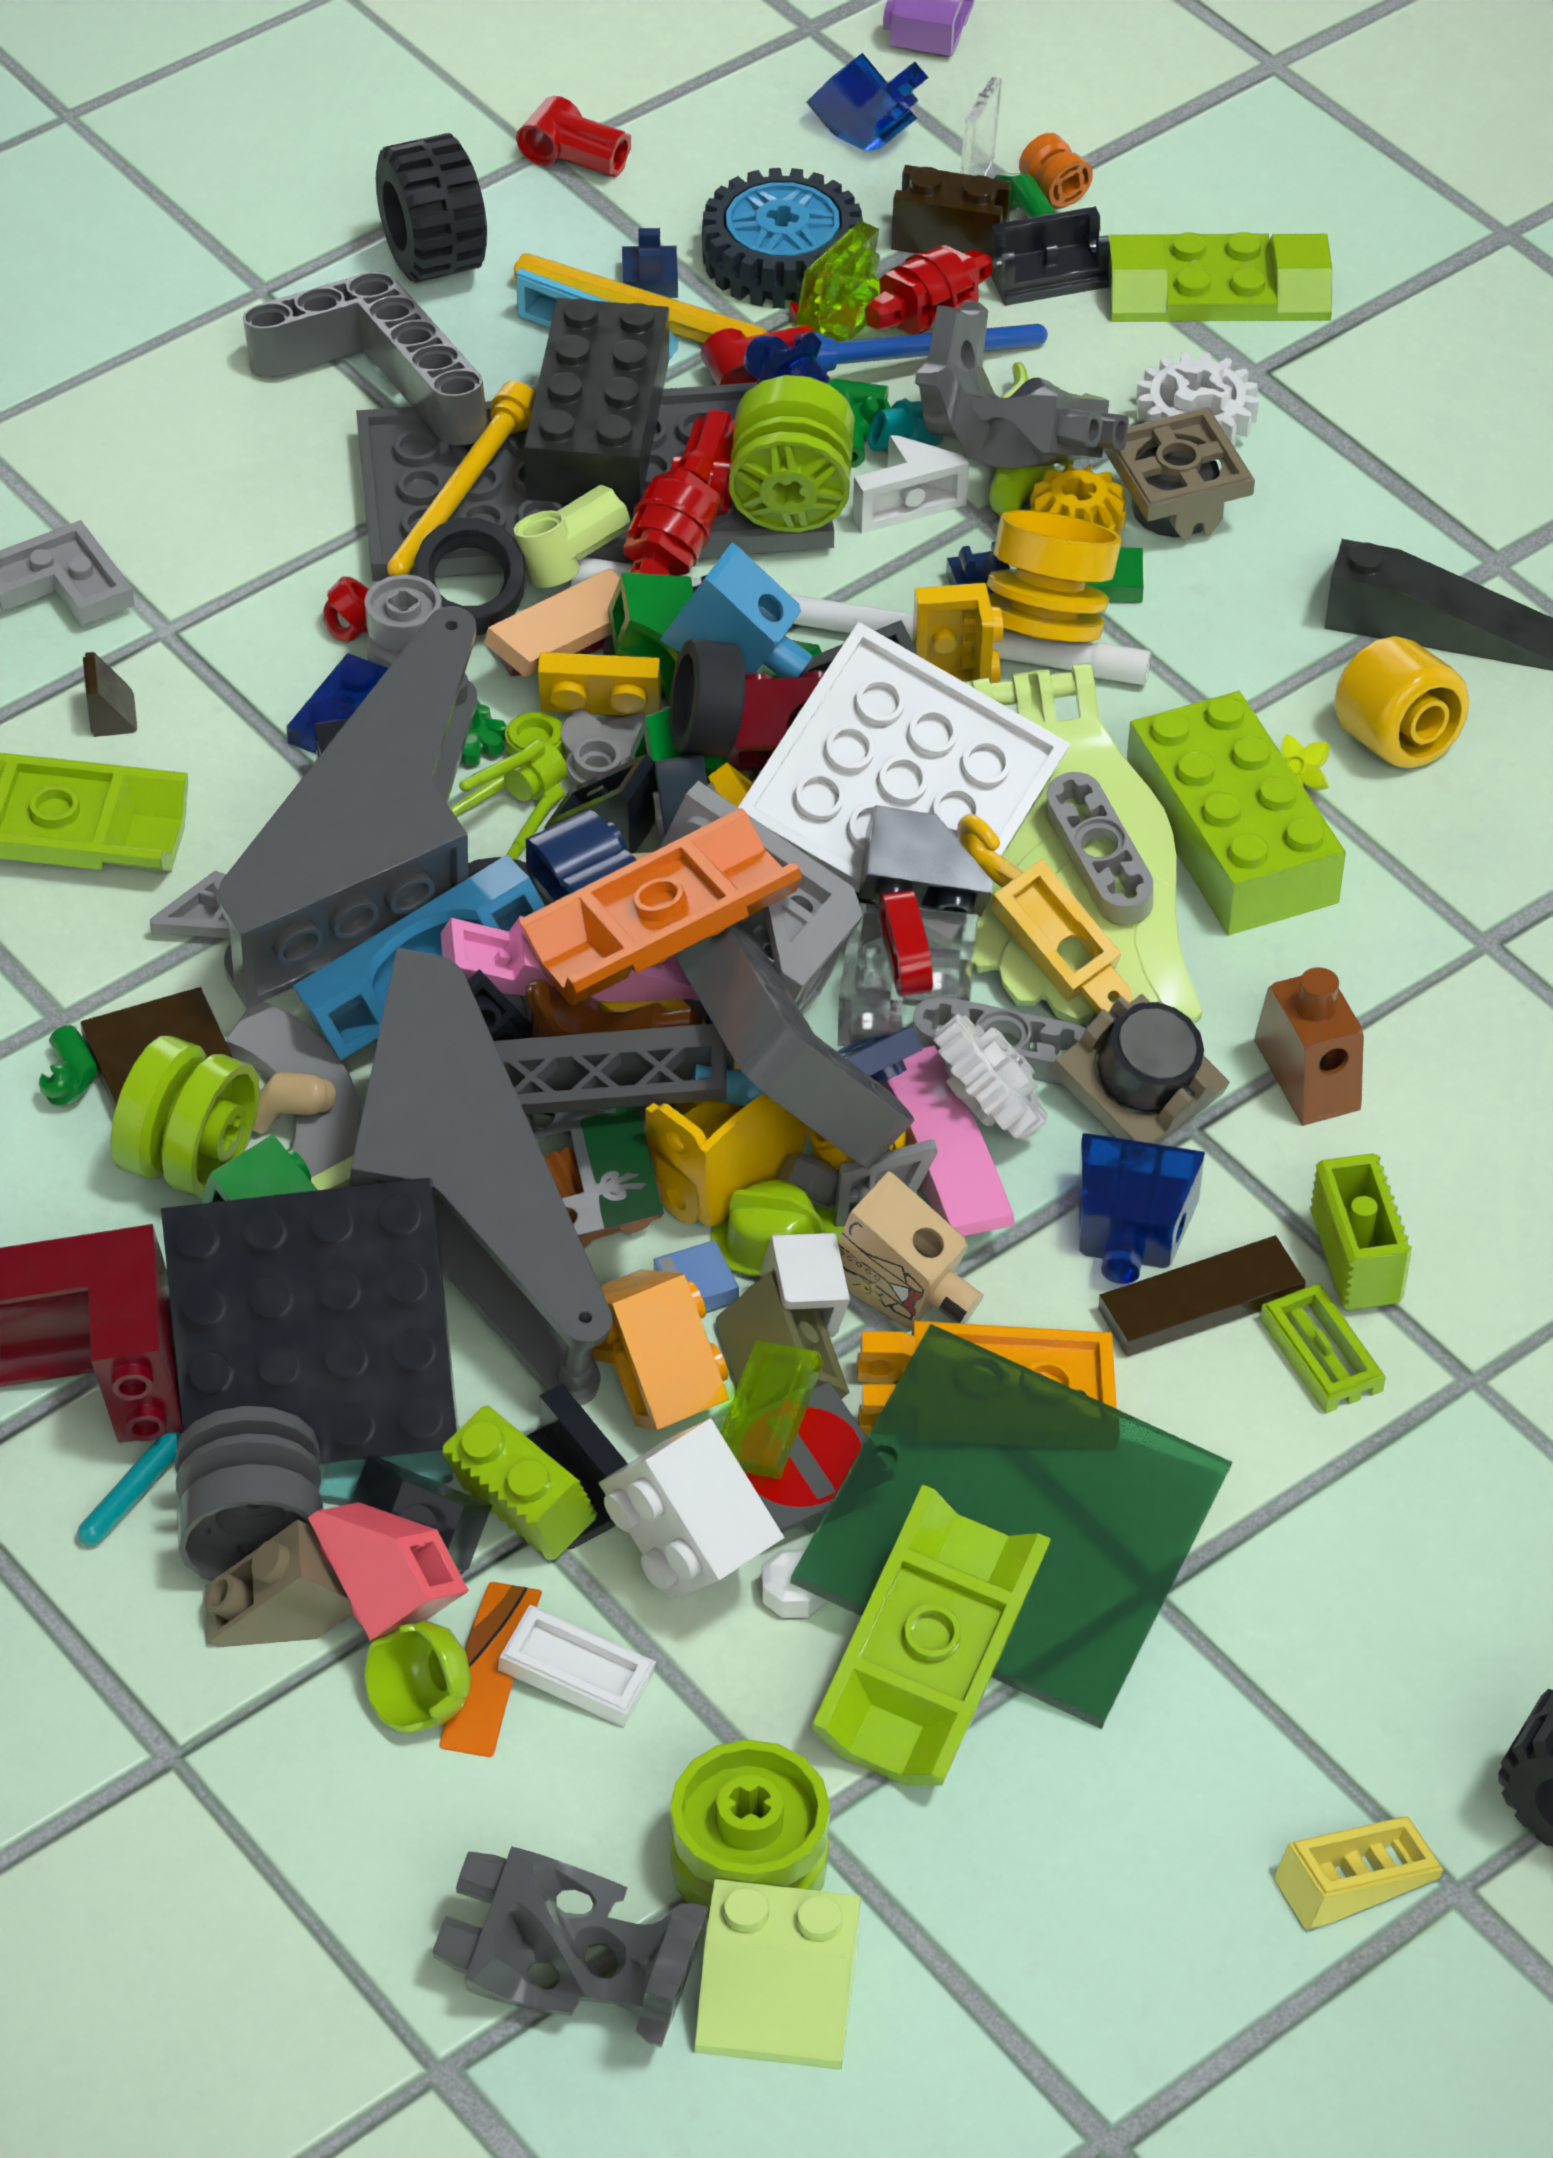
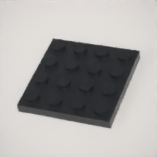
M430 1177L161 1208L183 1432L194 1421L215 1411L241 1406L272 1407L298 1416L314 1430L320 1450L319 1465L367 1459L368 1455L381 1458L443 1451V1445L459 1430L433 1180Z

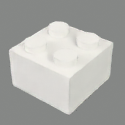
M711 1418L662 1441L599 1482L606 1495L604 1504L610 1518L622 1531L629 1532L643 1555L641 1556V1565L647 1578L657 1589L665 1591L670 1600L720 1581L785 1538Z

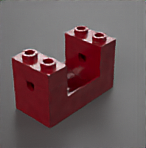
M153 1224L0 1248V1387L95 1372L118 1443L152 1441L164 1434L183 1433L167 1269Z

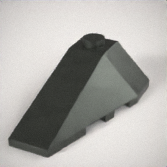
M1341 540L1331 576L1325 629L1378 639L1397 636L1415 641L1420 646L1553 671L1552 617L1401 549L1368 542Z

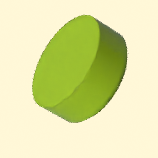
M529 712L515 717L509 722L505 730L506 753L508 757L524 750L537 739L549 742L563 756L565 753V747L561 741L563 724L556 717L543 712Z

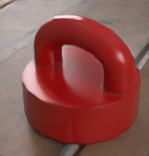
M348 576L341 577L328 590V600L323 609V620L327 630L334 638L344 642L355 640L362 632L368 633L364 602L369 589L356 579ZM338 613L350 623L348 627L342 626L338 619Z

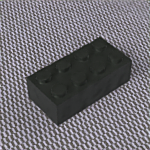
M557 297L524 445L526 500L571 503L597 486L603 485L612 488L619 500L626 505V508L634 509L635 505L641 501L669 363V307L646 305L643 303L630 304L594 301L585 298L570 299Z

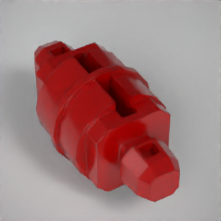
M946 245L938 246L925 253L912 255L904 263L890 269L888 273L879 279L880 295L872 299L865 307V321L868 326L880 331H886L894 327L910 335L929 331L934 328L937 305L955 307L960 310L964 300L979 302L978 285L991 276L992 259L988 254L978 250L962 253Z
M694 450L688 452L681 457L674 470L654 476L653 480L648 483L641 501L635 505L633 519L628 528L626 542L623 546L624 555L634 562L631 573L673 576L690 573L692 567L696 565L703 547L708 545L711 528L716 519L717 508L721 500L719 493L709 487L714 474L713 459L703 451Z

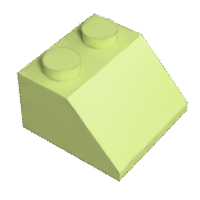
M715 1879L704 1946L695 2053L842 2070L859 1945L861 1896Z

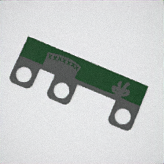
M638 1106L554 1113L555 1118L550 1125L533 1132L536 1139L566 1131L571 1133L584 1193L564 1197L562 1200L566 1208L574 1210L577 1214V1220L573 1225L578 1236L664 1214Z

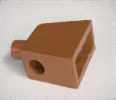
M1314 967L1306 970L1301 976L1273 983L1267 989L1254 1041L1301 1125L1305 1126L1360 1111L1362 1104L1364 1035L1360 1023L1339 989L1337 975L1327 968ZM1319 1063L1322 1065L1324 1070H1321L1319 1068Z

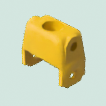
M764 1093L746 1106L715 1100L703 1101L685 1115L680 1114L670 1105L664 1103L660 1106L653 1103L646 1108V1142L653 1169L662 1183V1203L676 1219L687 1224H692L699 1220L704 1225L713 1227L728 1219L732 1193L735 1190H744L749 1185L763 1180L779 1179L777 1175L787 1154L803 1152L809 1126Z

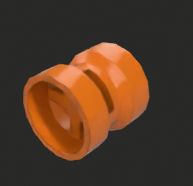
M1044 133L1037 136L1026 146L1019 159L1020 172L1032 176L1048 201L1056 207H1067L1077 202L1087 192L1093 180V170L1090 164L1080 155L1072 153L1069 144L1055 133Z

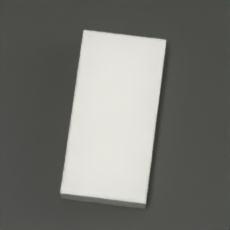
M529 1605L499 1658L497 1670L624 1728L653 1676L656 1661L535 1606Z

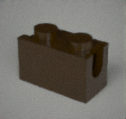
M905 165L902 172V190H896L893 197L891 249L917 254L946 245L962 253L978 250L990 255L991 225L1009 222L1012 182L992 179L984 175L973 176L937 170L927 166Z

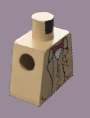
M888 1171L850 1212L838 1241L847 1288L850 1294L904 1327H913L914 1321H920L933 1306L956 1323L964 1324L980 1304L984 1294L955 1274L968 1244L965 1237L897 1176Z

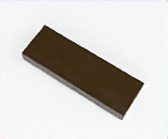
M1274 1235L1099 1294L1098 1310L1126 1356H1130L1261 1311L1262 1304L1304 1289L1306 1281L1278 1237Z

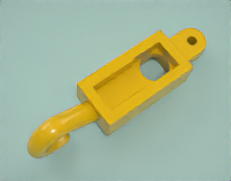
M966 814L961 817L957 823V835L960 843L990 879L1001 887L993 895L989 908L1067 1002L1081 993L1097 1014L1103 1009L1107 1012L1110 1011L1114 1003L1108 997L1118 999L1122 996L1130 1003L1133 1000L1132 991L1114 969L1122 953L1047 863L1041 859L1025 872H1022L995 852L1000 846V839L984 820L974 814ZM1069 938H1077L1093 957L1092 961L1079 970H1072L1057 952L1058 946Z

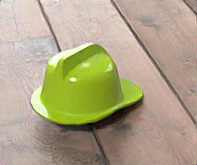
M779 1179L763 1180L749 1185L744 1190H735L732 1193L729 1217L721 1224L713 1227L711 1241H716L731 1271L760 1277L759 1271L772 1235L836 1233L837 1241H839L845 1226H835L834 1211L813 1205L807 1193L794 1183Z

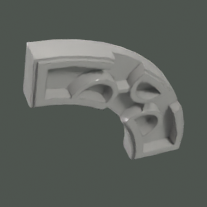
M264 1001L247 1008L226 1040L233 1058L252 1064L256 1070L268 1079L279 1072L310 1073L318 1075L320 1078L329 1079L335 1086L337 1097L335 1104L330 1110L324 1113H317L316 1115L295 1114L296 1133L292 1150L302 1157L310 1171L311 1178L353 1156L361 1115L354 1084L343 1062L316 1031L297 1017Z

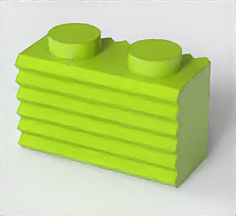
M1374 1153L1325 1159L1315 1165L1317 1172L1314 1173L1316 1178L1313 1182L1315 1188L1312 1190L1314 1197L1311 1198L1312 1206L1309 1208L1342 1307L1347 1310L1400 1303L1405 1294L1412 1246L1408 1245L1409 1236L1404 1234L1405 1226L1401 1225L1402 1216L1397 1214L1398 1206L1394 1205L1395 1196L1390 1194L1391 1186L1387 1185L1388 1177L1383 1175L1384 1166L1380 1165L1381 1157Z
M489 1405L481 1407L443 1445V1455L464 1491H470L472 1497L491 1504L490 1512L497 1514L501 1522L505 1521L509 1529H515L518 1536L524 1537L528 1545L533 1544L536 1551L542 1552L546 1560L557 1559L596 1518L597 1512L593 1509L594 1506L590 1504L591 1500L586 1497L587 1493L583 1491L584 1488L580 1485V1481Z

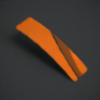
M490 1582L488 1584L465 1649L471 1672L470 1694L465 1698L463 1708L454 1717L445 1722L440 1740L441 1749L488 1758L494 1756L514 1677L497 1670L499 1658L529 1605L538 1606L542 1595L541 1590L498 1582Z

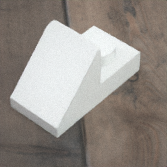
M898 435L889 436L888 468L854 476L853 521L861 534L967 505L968 460L962 454Z

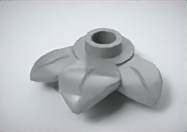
M582 709L575 710L565 720L561 729L562 744L570 754L567 759V775L570 781L576 786L631 761L630 751L646 716L645 713H634L601 725V722Z

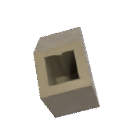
M298 1519L205 1586L208 1643L217 1647L318 1639L353 1614L350 1600L337 1574L321 1552L319 1539L313 1527Z

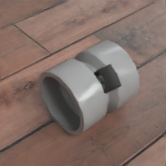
M402 574L378 581L367 591L364 604L366 628L368 631V663L371 673L378 680L382 678L430 615L442 608V598L439 589L431 581L419 576Z

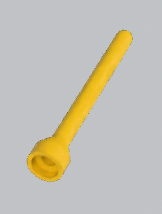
M508 381L500 388L491 401V422L388 562L387 572L390 576L409 575L415 566V557L423 539L438 525L448 521L510 434L528 429L536 392L531 387L519 381Z

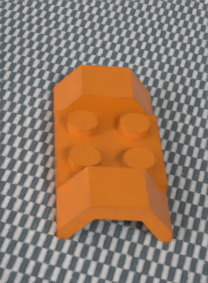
M741 807L523 917L518 922L544 975L571 1006H574L628 978L631 969L637 974L651 966L661 964L670 956L708 937L721 933L727 927L795 893L802 880V874L795 862L782 867L765 850L748 814Z

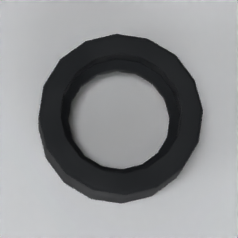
M456 518L438 525L423 539L415 557V576L429 580L437 587L435 583V570L440 559L447 553L460 548H478L493 554L500 561L504 570V584L500 593L493 600L478 606H462L447 600L441 595L442 607L456 606L470 612L476 621V635H483L487 633L492 621L504 620L516 614L524 596V557L516 539L500 525L482 518Z
M692 638L683 644L673 673L669 706L670 736L672 746L678 754H702L704 757L721 759L729 756L734 748L741 727L745 699V664L742 651L736 643Z

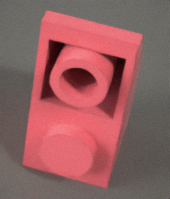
M359 1502L318 1510L308 1517L319 1539L321 1552L337 1574L350 1600L352 1613L363 1626L370 1641L394 1632L402 1624L427 1621L469 1591L437 1529Z

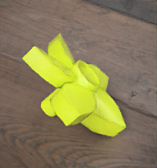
M1286 734L1281 745V752L1302 786L1304 787L1305 783L1310 789L1316 791L1329 788L1326 775L1319 768L1328 759L1330 745L1327 742H1313L1304 748L1298 740Z

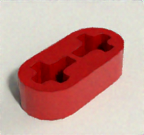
M913 890L883 893L879 899L881 932L897 995L902 997L931 993L933 988L931 955L915 893Z

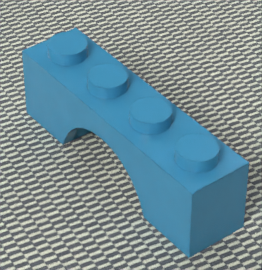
M507 854L293 985V988L322 1037L342 1061L376 1040L379 1036L397 948L443 957L440 933L450 918L510 931L519 916L525 917L545 907L528 875Z

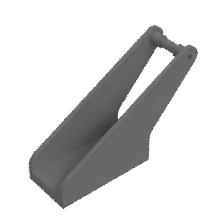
M447 606L434 611L222 879L218 891L221 912L229 923L231 943L227 947L224 956L225 974L246 1009L293 988V985L468 879V834L447 805L477 706L476 688L468 680L465 673L476 638V621L467 610L456 606Z
M397 948L356 1141L349 1187L430 1177L433 1180L442 1272L547 1391L563 1384L580 1406L590 1402L599 1390L601 1375L591 1350L603 1343L609 1336L613 1320L612 1312L464 972L457 964L445 957Z

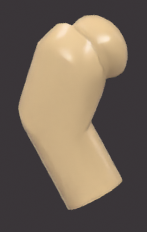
M279 1072L274 1074L260 1090L257 1118L253 1131L260 1134L266 1133L282 1113L316 1115L317 1113L327 1112L336 1101L337 1096L334 1084L329 1079L320 1078L318 1075L310 1073Z

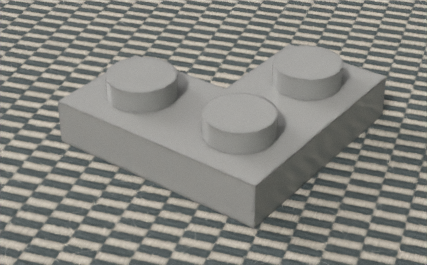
M82 520L0 550V608L2 611L56 591L81 626L135 606L133 588Z

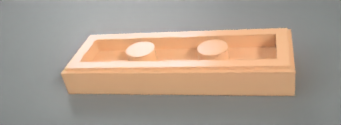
M608 568L488 627L484 644L526 678L538 672L540 652L574 654L611 635L608 607L620 576Z

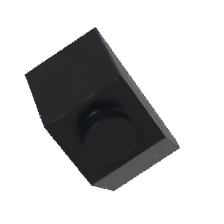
M374 1455L367 1456L350 1504L359 1502L437 1529L458 1570L469 1569L492 1505Z

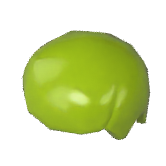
M423 1620L421 1622L402 1624L394 1632L375 1639L368 1649L364 1679L368 1701L381 1722L398 1732L411 1733L439 1726L450 1720L463 1708L465 1698L470 1694L471 1672L466 1651L451 1630Z

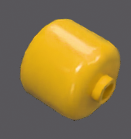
M1392 636L1373 641L1358 651L1345 666L1337 683L1334 707L1339 724L1354 739L1387 763L1411 769L1430 764L1445 754L1457 740L1467 720L1470 700L1466 682L1451 666L1415 641Z

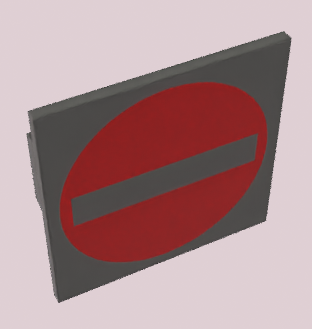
M830 1382L719 1431L782 1533L801 1524L810 1533L818 1531L852 1515L860 1497L894 1482V1477Z

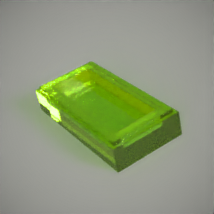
M761 1340L755 1341L720 1433L744 1472L781 1479L823 1366L819 1351Z

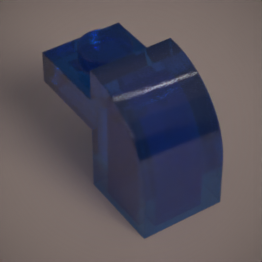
M862 52L833 75L806 103L836 137L862 150H876L888 143L917 119L910 110L919 101L913 92L929 77L914 61L891 81L887 82Z

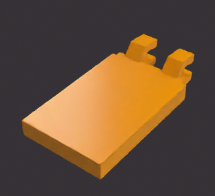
M914 1321L911 1335L904 1332L888 1331L861 1332L860 1352H858L856 1360L857 1381L875 1383L863 1384L861 1392L862 1405H859L858 1425L867 1436L892 1438L904 1431V1437L914 1438V1443L1115 1455L1119 1433L1112 1332ZM902 1378V1384H892Z

